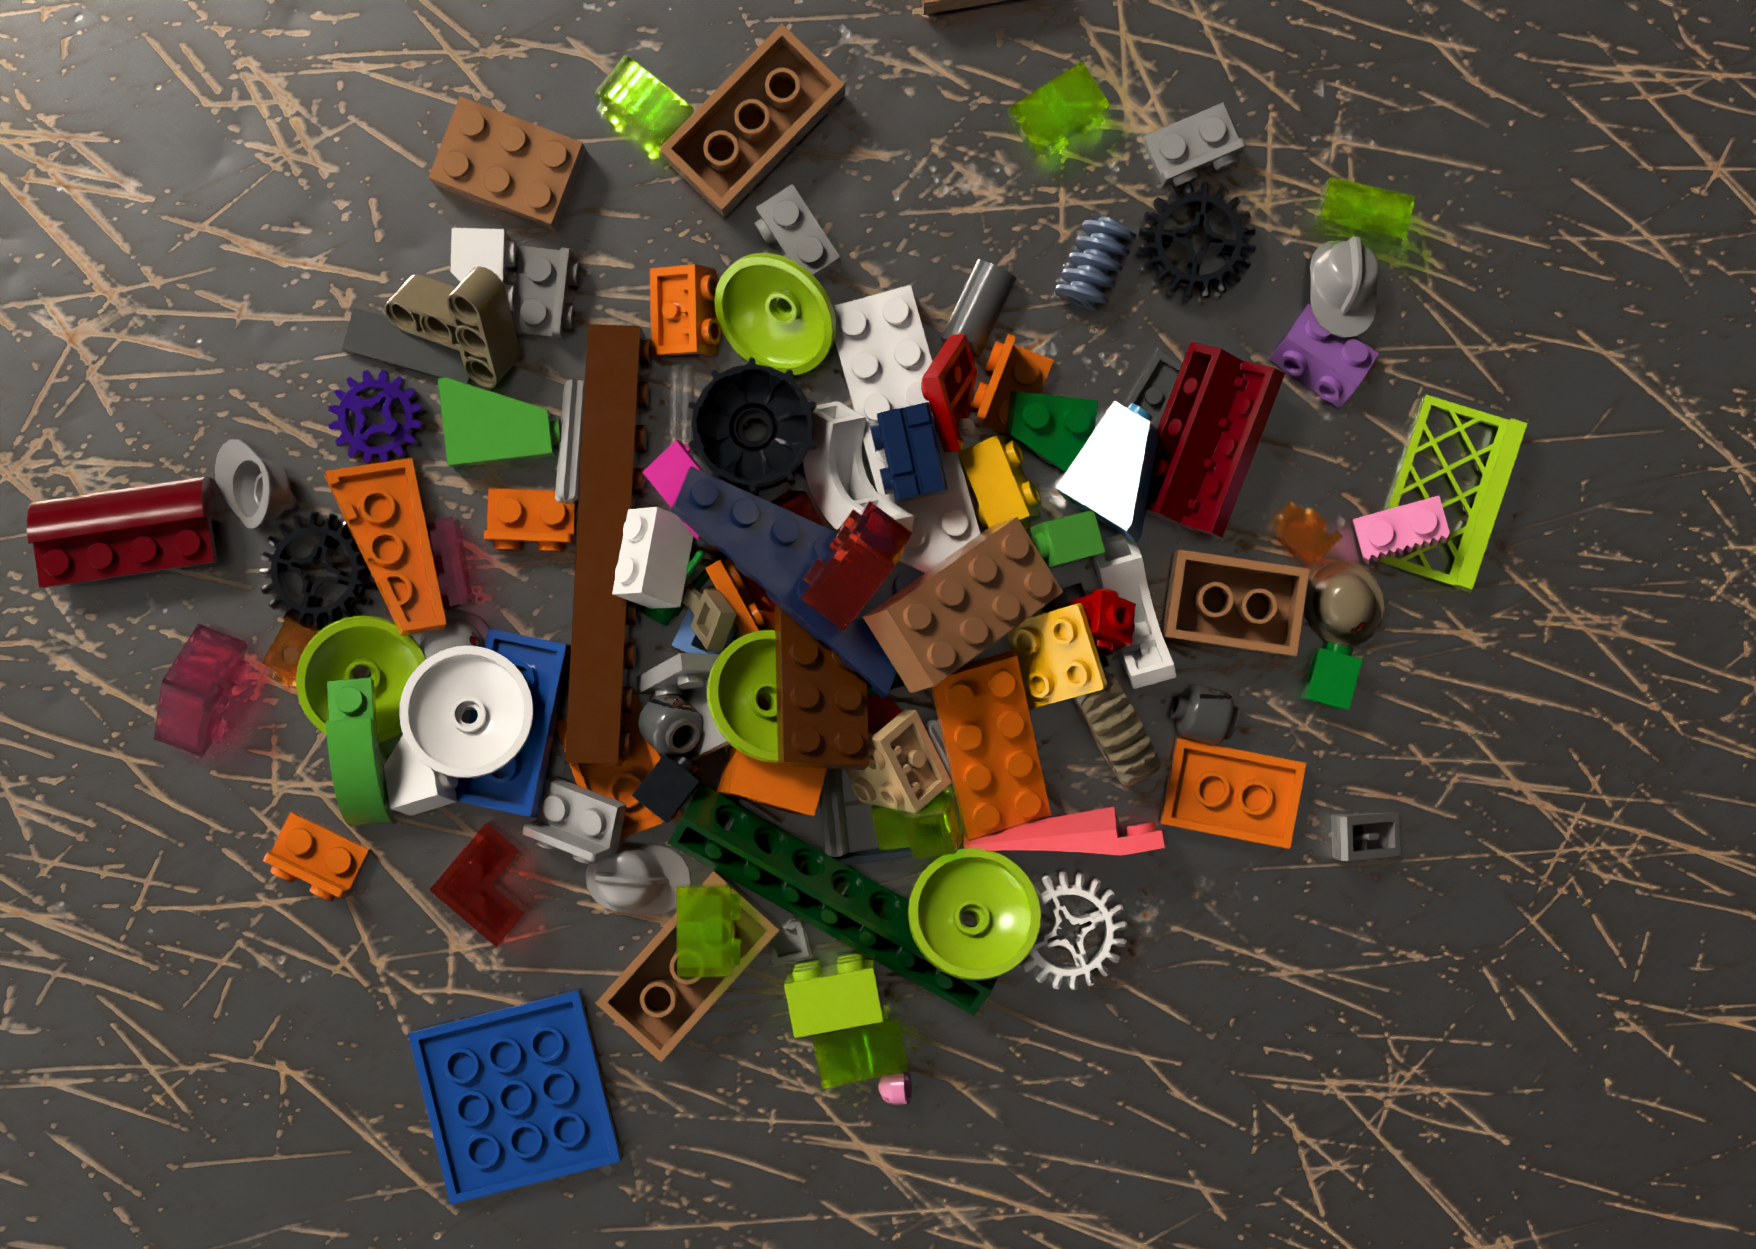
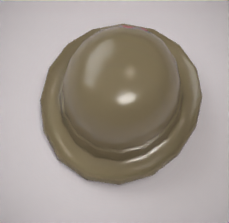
M1348 560L1331 561L1317 569L1308 581L1305 598L1306 616L1313 630L1325 642H1332L1347 647L1358 646L1373 637L1382 623L1385 610L1383 591L1376 578L1365 567Z

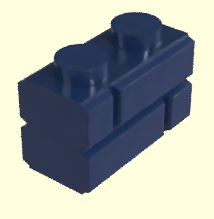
M929 402L877 413L878 424L871 425L870 430L875 452L884 450L887 468L879 469L885 495L894 494L895 503L947 492L948 486Z

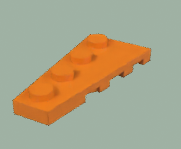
M407 458L325 471L324 477L401 636L445 629L447 623L413 459Z

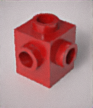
M1110 589L1093 590L1092 594L1068 602V606L1077 603L1083 605L1099 656H1108L1114 650L1132 645V637L1135 630L1136 603L1119 597L1116 591Z

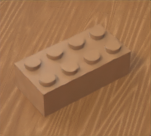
M781 23L659 148L662 158L725 218L845 95V84Z
M1018 517L991 526L863 618L905 686L912 693L935 687L1058 597L1063 591Z
M714 870L595 1004L658 1061L662 1062L777 934L781 926L727 877Z

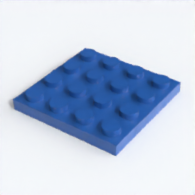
M580 989L408 1033L450 1205L621 1162L622 1157Z

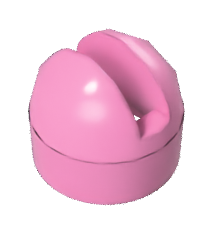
M908 1069L892 1070L886 1072L880 1078L878 1089L882 1099L888 1104H910L912 1083Z

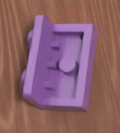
M1308 304L1283 341L1275 349L1270 360L1282 368L1284 372L1316 392L1322 399L1327 400L1337 408H1341L1358 388L1379 353L1357 337L1341 338L1327 332L1319 325L1312 312V306Z

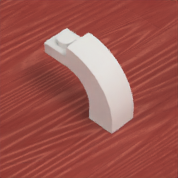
M838 401L816 405L817 409L811 413L813 420L812 440L816 442L817 448L815 450L809 449L803 460V467L813 498L825 518L839 533L848 538L867 534L876 540H889L894 535L912 532L914 515L882 497L873 488L866 475L862 460V441L866 417Z
M1122 534L1102 539L1105 553L1093 556L1100 589L1114 590L1119 594V597L1136 603L1135 630L1132 637V645L1117 649L1125 674H1128L1133 689L1176 678L1174 663L1156 618L1146 579L1143 558L1137 543Z

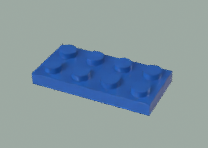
M488 628L484 648L493 650L511 661L519 669L529 686L534 708L533 723L525 745L507 765L485 776L458 778V785L455 788L457 801L538 818L570 665L571 645ZM471 709L468 724L476 721L478 717L476 710Z

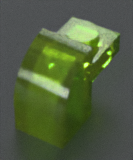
M941 791L917 813L873 805L870 809L880 851L911 846L913 858L918 859L955 854L962 843V835L953 799L947 792Z

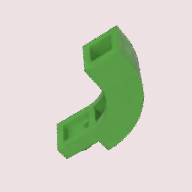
M370 677L327 681L329 721H326L327 744L334 790L342 817L350 827L394 823L393 810L390 809L385 773L378 744L374 680Z

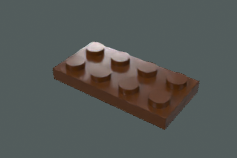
M775 603L778 766L851 770L866 769L869 767L867 680L858 672H852L840 661L842 658L822 640L817 641Z

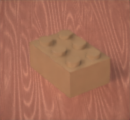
M459 96L428 178L438 188L557 232L587 150L583 142Z
M1178 549L1173 552L1162 628L1163 638L1295 657L1298 654L1310 569Z

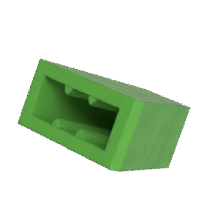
M447 377L438 378L447 465L451 468L557 456L556 446H559L561 442V423L559 419L552 420V413L547 409Z

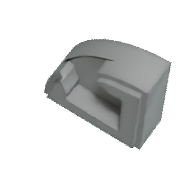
M796 916L781 926L770 946V968L813 957L804 920Z

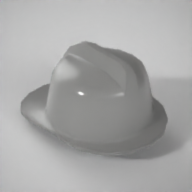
M1351 237L1347 241H1328L1320 245L1311 258L1310 301L1312 312L1319 325L1330 334L1341 338L1356 337L1365 332L1374 321L1377 281L1380 272L1378 259L1370 248L1361 243L1360 237Z
M230 439L221 446L215 463V481L218 491L225 503L235 512L247 528L256 529L264 520L275 519L283 514L285 510L296 507L297 500L290 490L289 476L282 465L260 458L249 445L240 439Z
M619 842L616 854L601 859L598 863L588 864L586 870L587 888L592 898L603 908L616 912L649 915L667 913L682 903L688 894L691 884L689 868L683 857L674 850L659 845Z

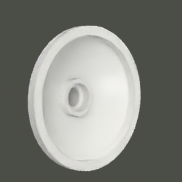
M478 646L447 648L422 662L412 673L404 687L399 709L401 729L412 752L420 761L434 771L456 778L485 776L501 769L512 761L521 751L529 737L534 713L529 686L519 669L501 654ZM466 710H476L478 717L474 723L466 724L462 721V715Z

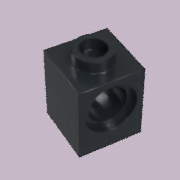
M664 754L632 796L664 822L668 823L702 781L694 775L699 767L684 755L680 754L673 758Z

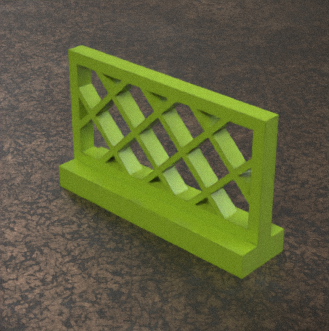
M1426 394L1388 509L1399 507L1401 497L1419 488L1424 499L1430 498L1423 485L1446 474L1457 496L1442 503V507L1445 509L1461 501L1468 515V520L1465 527L1450 534L1447 542L1455 557L1450 575L1431 569L1424 553L1436 548L1437 546L1434 544L1429 549L1423 547L1421 551L1415 548V552L1401 559L1389 556L1387 560L1380 558L1378 563L1472 593L1528 423L1512 418L1508 420ZM1431 407L1449 412L1457 428L1434 439L1426 424ZM1457 415L1472 420L1461 424ZM1480 422L1498 427L1493 444L1476 452L1465 430ZM1424 431L1429 442L1419 446ZM1460 433L1471 455L1448 466L1437 444ZM1432 447L1443 469L1420 480L1412 465L1415 455ZM1490 452L1484 467L1479 457ZM1474 460L1482 474L1480 484L1462 493L1451 471ZM1409 473H1411L1415 483L1405 487ZM1476 493L1472 508H1470L1465 498ZM1462 535L1457 550L1452 539ZM1419 556L1424 566L1408 561Z

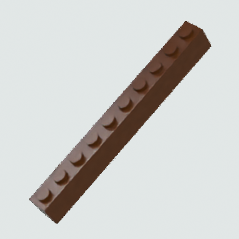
M588 324L565 762L568 764L622 766L623 757H630L632 734L631 731L624 730L625 713H632L634 703V688L626 685L627 669H634L636 662V643H629V625H637L638 604L612 594L628 509H635L636 494L643 495L645 475L642 473L644 468L637 467L638 451H646L647 426L640 425V408H648L649 382H642L643 365H650L651 339H644V332L641 326Z

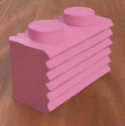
M1439 495L1353 519L1363 561L1370 565L1372 560L1377 563L1380 558L1387 560L1389 555L1395 558L1398 553L1403 556L1406 551L1413 553L1415 548L1421 551L1423 546L1429 549L1434 544L1438 547L1440 541L1446 544L1450 536Z

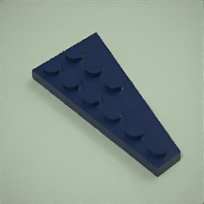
M690 466L671 511L710 546H716L736 564L734 567L746 578L750 576L767 591L766 595L817 641L822 640L842 658L840 661L852 672H858L873 686L871 689L884 699L890 691L897 671L863 617L925 574V572Z

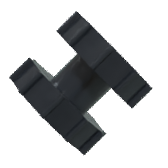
M749 358V364L733 367L720 374L716 370H712L711 375L713 379L702 390L696 403H688L689 409L693 412L692 432L694 439L688 443L689 448L696 457H702L708 468L713 472L712 476L742 490L751 492L760 497L761 492L775 490L788 483L791 487H795V477L803 469V460L809 449L815 450L817 448L816 442L812 440L813 420L811 413L817 409L816 402H808L801 388L795 383L793 371L790 369L783 373L772 367L757 365L754 358ZM749 419H761L767 426L766 434L758 441L747 440L742 435L743 425Z

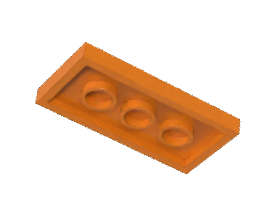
M1011 650L967 663L935 687H931L963 832L968 840L976 839L1051 816L1018 657L1014 651Z

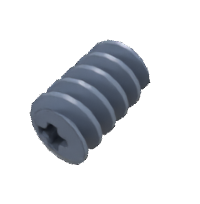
M1092 213L1090 215L1095 220H1085L1081 227L1088 236H1079L1074 243L1082 252H1072L1068 257V261L1075 268H1065L1061 273L1062 278L1069 285H1056L1054 292L1060 298L1074 305L1097 312L1093 307L1095 303L1108 304L1110 300L1100 291L1101 287L1115 288L1116 282L1107 275L1108 271L1121 272L1123 266L1114 259L1115 255L1128 256L1130 250L1121 243V240H1135L1137 235L1118 221Z

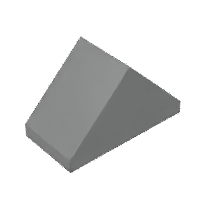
M1399 813L1331 814L1332 858L1340 861H1355L1401 856Z

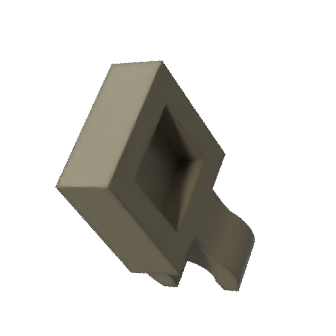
M688 584L682 602L694 614L690 627L706 650L723 651L728 635L733 632L735 627V611L723 594L713 586H708L702 594L692 584Z

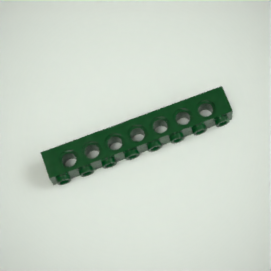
M700 784L667 844L972 1016L976 1015L993 991L998 977L988 980H964L948 975L932 965L920 952L912 937L908 921L909 901L707 786Z

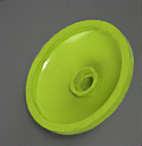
M755 253L744 256L734 262L719 279L715 291L717 320L729 344L747 362H749V358H754L757 365L772 367L783 373L790 369L793 371V375H800L818 366L831 351L836 336V318L832 303L820 282L800 264L777 254Z
M374 616L344 618L320 630L305 647L296 671L298 700L310 722L327 735L326 721H329L327 681L359 679L354 675L355 669L360 666L367 667L370 670V674L365 678L371 677L374 680L378 743H381L402 733L399 716L401 696L412 673L426 659L420 645L411 634L401 636L395 623Z
M761 630L736 639L721 652L710 671L707 699L710 714L717 729L735 749L751 758L777 763L775 630ZM759 697L767 700L769 710H763L759 707L757 702Z
M966 848L942 855L929 864L921 873L910 895L908 921L917 947L932 965L953 977L976 981L988 980L1006 974L1024 960L1036 942L1040 929L1041 910L1032 882L1017 864L994 851ZM965 914L973 915L977 925L975 927H967L962 921V916Z

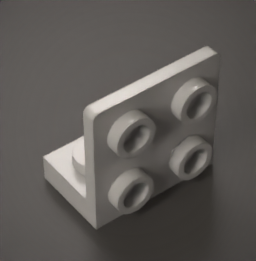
M679 653L636 677L638 694H655L656 696L678 695L689 702L701 715L703 730L700 741L694 749L684 755L691 762L730 744L717 729L710 714L707 699L710 671L720 654Z

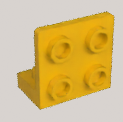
M1081 603L1046 613L1039 612L1033 614L1007 633L1011 650L1018 657L1024 690L1030 709L1096 692L1107 687L1104 671L1084 607Z

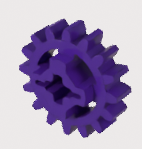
M368 370L363 371V382L358 383L351 377L347 378L350 390L345 393L342 390L336 389L334 393L341 400L339 406L333 405L328 408V411L338 415L337 421L328 424L329 429L332 431H341L342 433L335 441L337 446L343 447L350 444L347 455L353 459L357 458L361 452H364L363 458L366 464H373L376 455H379L382 462L391 461L390 453L393 452L401 458L406 457L403 445L407 442L417 446L419 442L412 436V432L414 429L421 430L425 427L423 423L415 420V415L425 411L424 406L421 404H412L411 402L418 395L417 391L411 388L403 392L402 389L406 380L398 376L390 383L389 372L381 370L377 380H374L373 375ZM383 389L374 398L363 400L359 397L369 390ZM399 400L404 408V425L398 423L396 408L400 404ZM350 410L355 413L357 427L353 433L349 426ZM371 410L381 411V415L386 418L382 425L376 423L372 425V420L368 417ZM390 435L395 438L390 443L382 446H370L379 437Z

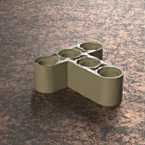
M474 267L457 287L422 275H411L384 306L387 318L397 328L459 350L467 375L483 388H494L521 356L503 282L493 271L485 267Z

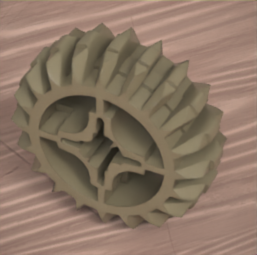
M1104 671L1107 681L1106 688L1073 698L1110 769L1121 784L1130 787L1151 778L1152 774L1160 770V761L1150 737L1121 686H1119L1112 674Z

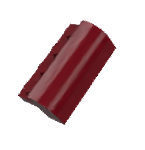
M1190 342L1156 430L1159 434L1146 507L1147 514L1199 534L1204 532L1223 538L1285 376L1284 372L1275 367L1243 361L1221 348Z
M205 476L32 502L27 512L28 543L33 544L39 588H50L216 563L217 555L212 522L218 521L213 479Z

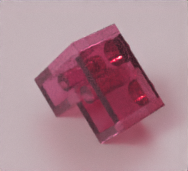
M198 623L162 680L154 740L203 758L211 743L219 744L227 727V720L223 719L222 715H224L232 697L231 690L234 685L240 687L243 684L249 670L250 662L245 661L247 642Z

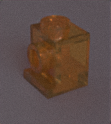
M1289 501L1272 518L1277 525L1270 533L1304 568H1312L1343 537L1337 530L1328 534L1324 530L1328 526L1327 522L1313 508L1308 507L1304 510L1300 505L1296 506L1292 501Z
M285 617L282 622L283 626L261 663L271 668L267 674L268 677L290 688L292 683L296 682V671L300 657L309 641L318 631L309 626L306 628L300 625L295 618ZM290 646L295 647L298 651V658L293 663L287 662L284 657L285 650Z

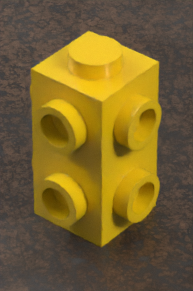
M995 435L958 452L967 487L973 488L978 504L975 505V511L982 526L990 528L995 524L1018 517L1024 529L1028 531L1031 527L1029 521L1041 516L1038 505L1041 504V497L1035 484L1031 480L1027 481L1021 465L1025 463L1018 443L1015 440L1010 441L1009 436Z

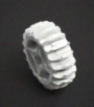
M1060 871L1058 874L1060 885L1053 887L1052 880L1048 875L1042 877V883L1046 890L1040 893L1034 886L1040 908L1046 902H1049L1054 920L1048 930L1037 936L1036 942L1029 952L1031 957L1024 962L1022 968L1025 972H1029L1038 965L1041 967L1036 975V980L1039 983H1043L1048 974L1051 973L1054 974L1052 979V987L1054 989H1060L1063 977H1068L1070 989L1077 990V976L1083 975L1088 986H1092L1095 984V980L1090 971L1097 968L1104 977L1110 974L1108 968L1102 964L1106 957L1114 963H1119L1121 958L1116 953L1110 951L1112 945L1125 947L1127 941L1124 938L1114 936V931L1125 930L1128 928L1126 921H1113L1112 917L1120 914L1124 909L1121 904L1107 907L1106 903L1114 896V892L1111 889L1104 891L1100 896L1096 895L1100 888V880L1094 878L1088 888H1084L1085 875L1083 873H1076L1074 885L1068 884L1067 873ZM1061 895L1084 897L1093 902L1098 910L1080 916L1072 915L1064 905ZM1059 910L1062 911L1063 916L1072 925L1080 924V931L1075 932L1078 936L1074 939L1078 948L1077 951H1075L1073 944L1064 936L1058 938L1056 936L1057 929H1062L1059 926L1062 922ZM1103 923L1104 934L1102 942L1095 954L1088 959L1083 946L1084 937L1090 930L1096 928L1095 926ZM1064 946L1070 951L1076 965L1061 966L1051 963L1043 958L1038 951L1046 947Z

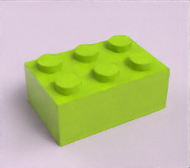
M861 952L838 956L837 964L821 967L820 960L794 964V971L787 974L784 987L794 1038L883 1022V1007L875 963L871 958L864 959V954Z

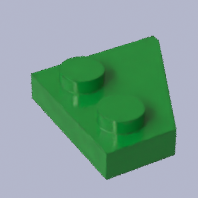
M1010 391L1006 435L1022 446H1027L1038 457L1066 473L1095 430L1098 400Z

